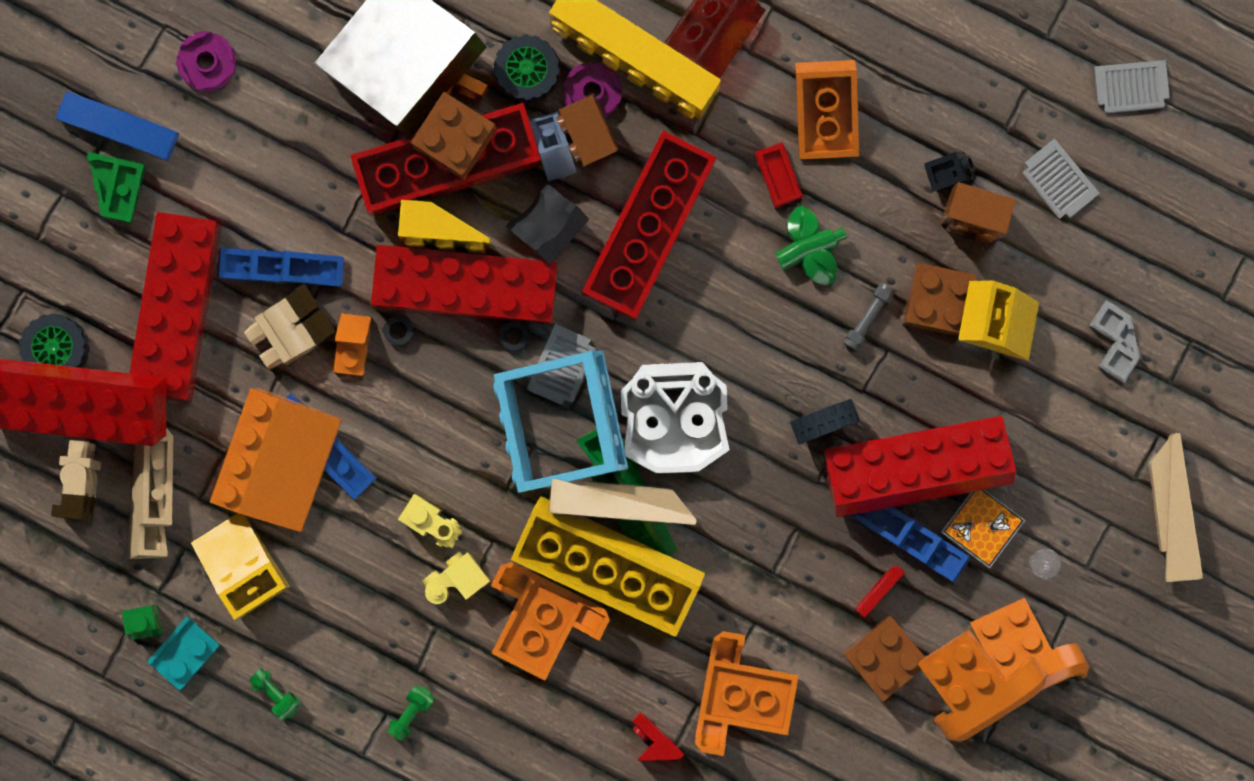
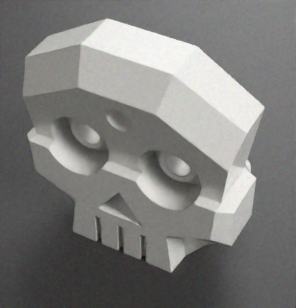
M703 362L642 365L633 379L621 389L622 416L628 419L624 451L625 456L655 474L699 472L729 451L722 413L728 409L726 384L715 377ZM684 389L675 404L663 390ZM694 415L702 416V425L695 426L692 423V417ZM655 417L658 420L657 427H648L647 419Z

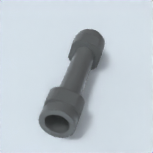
M880 282L873 293L875 298L854 331L850 330L842 342L844 345L855 352L859 351L866 340L864 338L866 332L884 304L888 305L896 291L893 288Z

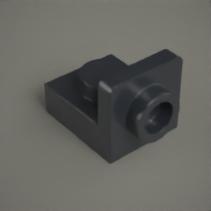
M954 152L924 163L932 192L954 186L958 182L974 180L972 174L975 171L971 157L966 155L965 152Z

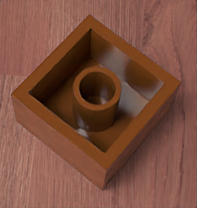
M443 92L411 141V145L418 152L462 180H465L497 131L494 123Z
M595 93L568 104L559 110L561 115L557 117V121L563 134L569 132L573 143L569 147L576 162L581 160L585 166L618 151L619 147Z
M958 182L950 190L941 225L947 226L946 230L948 232L958 235H964V232L976 235V240L992 244L993 240L999 241L1007 234L1016 199Z
M917 263L913 268L902 325L959 337L969 281H976L977 275Z
M886 615L841 653L882 702L921 671L918 663L925 658L890 615Z

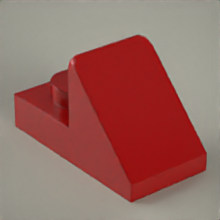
M641 711L632 719V722L636 725L633 731L644 741L648 738L653 741L638 756V761L681 759L684 756V752Z

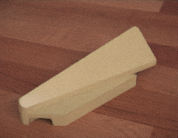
M167 428L166 436L154 447L135 444L128 559L168 557L164 526L172 525L173 435Z
M1175 433L1168 437L1169 439L1149 461L1159 551L1166 552V582L1203 579L1180 433Z
M552 478L549 502L550 513L696 525L697 522L694 515L673 489L582 480V485Z

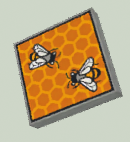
M978 490L967 495L940 533L990 569L1025 520L986 490Z

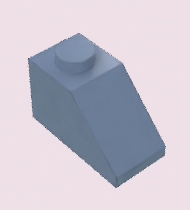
M557 112L529 120L548 182L577 173L566 136L563 134L557 121Z

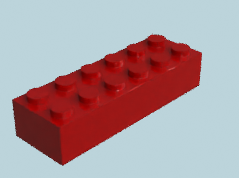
M524 103L481 115L494 123L497 131L465 180H462L415 150L411 145V141L415 136L411 139H401L350 155L369 216L373 217L399 209L401 207V200L426 201L541 166V158Z
M664 130L662 131L582 290L583 296L636 322L716 163V156Z
M156 212L129 373L166 377V398L192 402L222 225L213 220Z
M377 244L371 305L374 308L552 325L558 263L550 262L549 264L546 261Z
M0 359V428L154 447L166 436V377Z
M1003 416L824 449V467L836 518L1014 484L1016 467Z

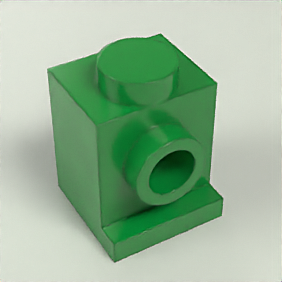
M158 605L121 611L125 635L131 634L132 640L163 634Z

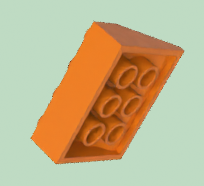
M250 388L210 503L239 514L302 532L342 419L262 388Z

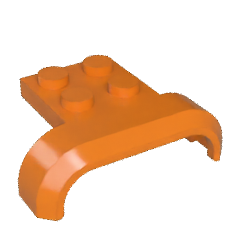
M513 562L501 565L490 585L518 599L491 654L543 680H546L572 627L600 641L610 621L604 608Z
M1025 598L970 622L978 642L1005 678L1015 672L1022 665L1023 661L1032 655L1036 657L1047 672L1045 685L1041 691L1071 677L1081 676L1082 679L1087 677L1090 665L1079 644H1066L1051 649Z
M969 629L918 663L921 670L953 711L949 714H946L945 711L935 717L934 722L948 740L958 742L974 736L1033 698L1044 687L1047 672L1036 657L1032 655L1024 660L1015 672L1005 678Z
M722 631L713 638L695 735V744L701 752L724 756L728 724L788 735L799 675L739 664L746 635Z

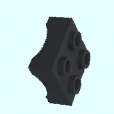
M545 182L539 189L532 205L523 214L513 218L506 227L522 243L550 264L589 221V218L577 205L567 200Z

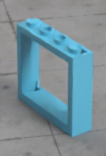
M603 350L588 351L494 374L495 382L493 389L500 403L501 411L499 418L501 425L505 428L507 437L506 451L512 461V480L518 489V493L551 487L552 478L573 482L628 469ZM583 364L604 464L533 480L513 380Z

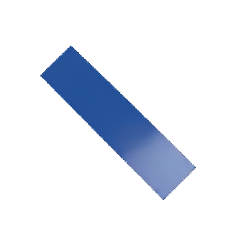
M67 91L55 118L65 124L86 130L91 134L115 141L120 145L169 161L180 134L153 122Z
M221 247L219 248L217 278L342 287L344 257L290 251L277 252Z
M894 507L849 515L953 583L956 582L971 559L968 555L945 542L941 537L924 528Z

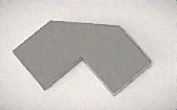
M1105 300L1089 324V327L1114 342L1098 368L1118 381L1125 383L1141 358L1134 333L1132 316Z

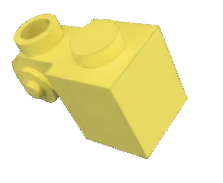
M417 494L413 495L398 518L399 521L423 536H426L428 533L433 535L434 539L437 540L436 544L441 547L447 548L449 546L453 548L455 541L458 540V536L463 532L457 520L442 518L439 516L442 510Z
M460 551L446 561L449 567L441 574L435 570L422 580L426 587L425 596L433 604H441L448 599L449 587L457 588L467 600L491 581L469 552L462 555Z

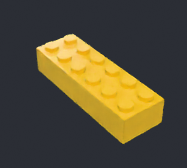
M556 0L549 11L550 25L553 26L552 31L566 40L568 37H571L578 42L577 47L588 55L592 56L593 53H596L603 58L602 63L613 71L617 72L618 69H621L629 74L627 79L638 87L642 88L643 85H646L654 90L652 95L663 103L667 104L668 101H671L679 106L677 111L688 119L692 120L693 117H696L700 120L719 92L721 79L597 0Z
M540 496L510 560L676 637L701 586L705 573L584 516L550 513V500Z

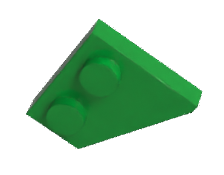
M88 152L87 159L92 170V180L98 195L101 216L133 224L146 165Z

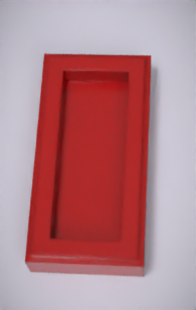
M783 142L754 152L774 209L803 199Z
M892 565L854 607L855 611L865 618L905 572L899 566Z

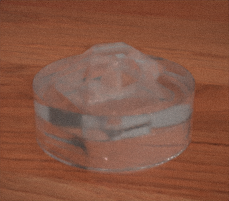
M1039 549L1030 557L1029 568L1032 574L1038 578L1050 579L1060 570V558L1050 549Z

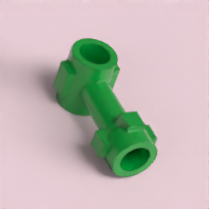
M260 668L248 680L252 684L250 687L255 692L261 689L275 703L271 709L280 720L290 719L299 710L298 707L301 705V701L290 691L283 695L269 680L273 675L268 670L264 671Z
M415 684L405 698L410 704L399 720L394 718L391 720L387 732L400 741L404 737L407 738L411 733L408 726L419 710L425 713L433 703L435 697L431 695L432 692L424 686L419 687Z

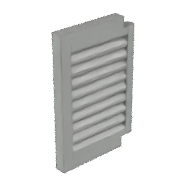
M1166 60L1094 67L1097 105H1104V113L1164 108V99L1170 98Z
M1055 138L1024 163L1027 169L1021 174L1058 219L1065 214L1068 218H1071L1100 194Z
M555 324L538 364L588 351H596V348L589 345L591 339ZM579 364L533 375L526 390L560 405L563 404L564 400L573 403L585 376L584 366Z

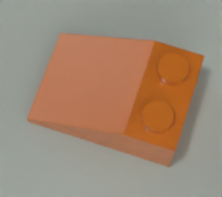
M855 60L795 63L799 159L859 157L857 68Z

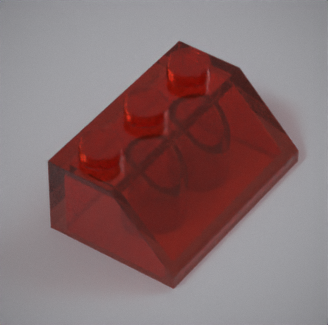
M693 0L664 44L720 78L766 10L756 0Z

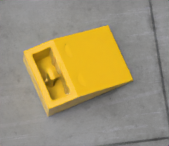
M401 200L398 236L405 245H408V248L426 249V245H435L439 251L455 252L456 247H464L468 249V253L485 254L486 249L493 250V244L489 237L434 203Z
M969 281L958 340L1029 361L1039 302L1015 287L996 281Z
M237 513L191 542L217 594L234 620L244 617L290 587L246 515Z

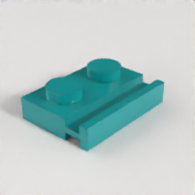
M186 616L147 663L181 691L221 644L189 616Z

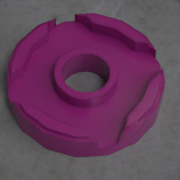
M202 31L189 36L182 42L176 58L179 75L187 85L199 91L210 92L221 89L230 82L236 71L237 59L233 47L226 38L212 32ZM204 54H211L214 57V64L209 69L199 67V58Z
M585 62L577 65L568 73L563 84L565 104L568 105L586 97L584 95V88L588 84H596L601 89V94L597 100L605 118H608L617 110L621 101L622 85L618 75L610 67L601 63Z

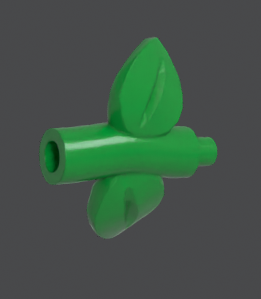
M800 205L791 213L787 222V233L793 240V243L775 252L783 271L803 261L802 266L805 275L810 280L825 285L833 284L837 277V263L834 255L829 250L837 248L838 242L847 239L845 230L842 227L833 232L830 228L819 232L820 223L815 214L808 208Z

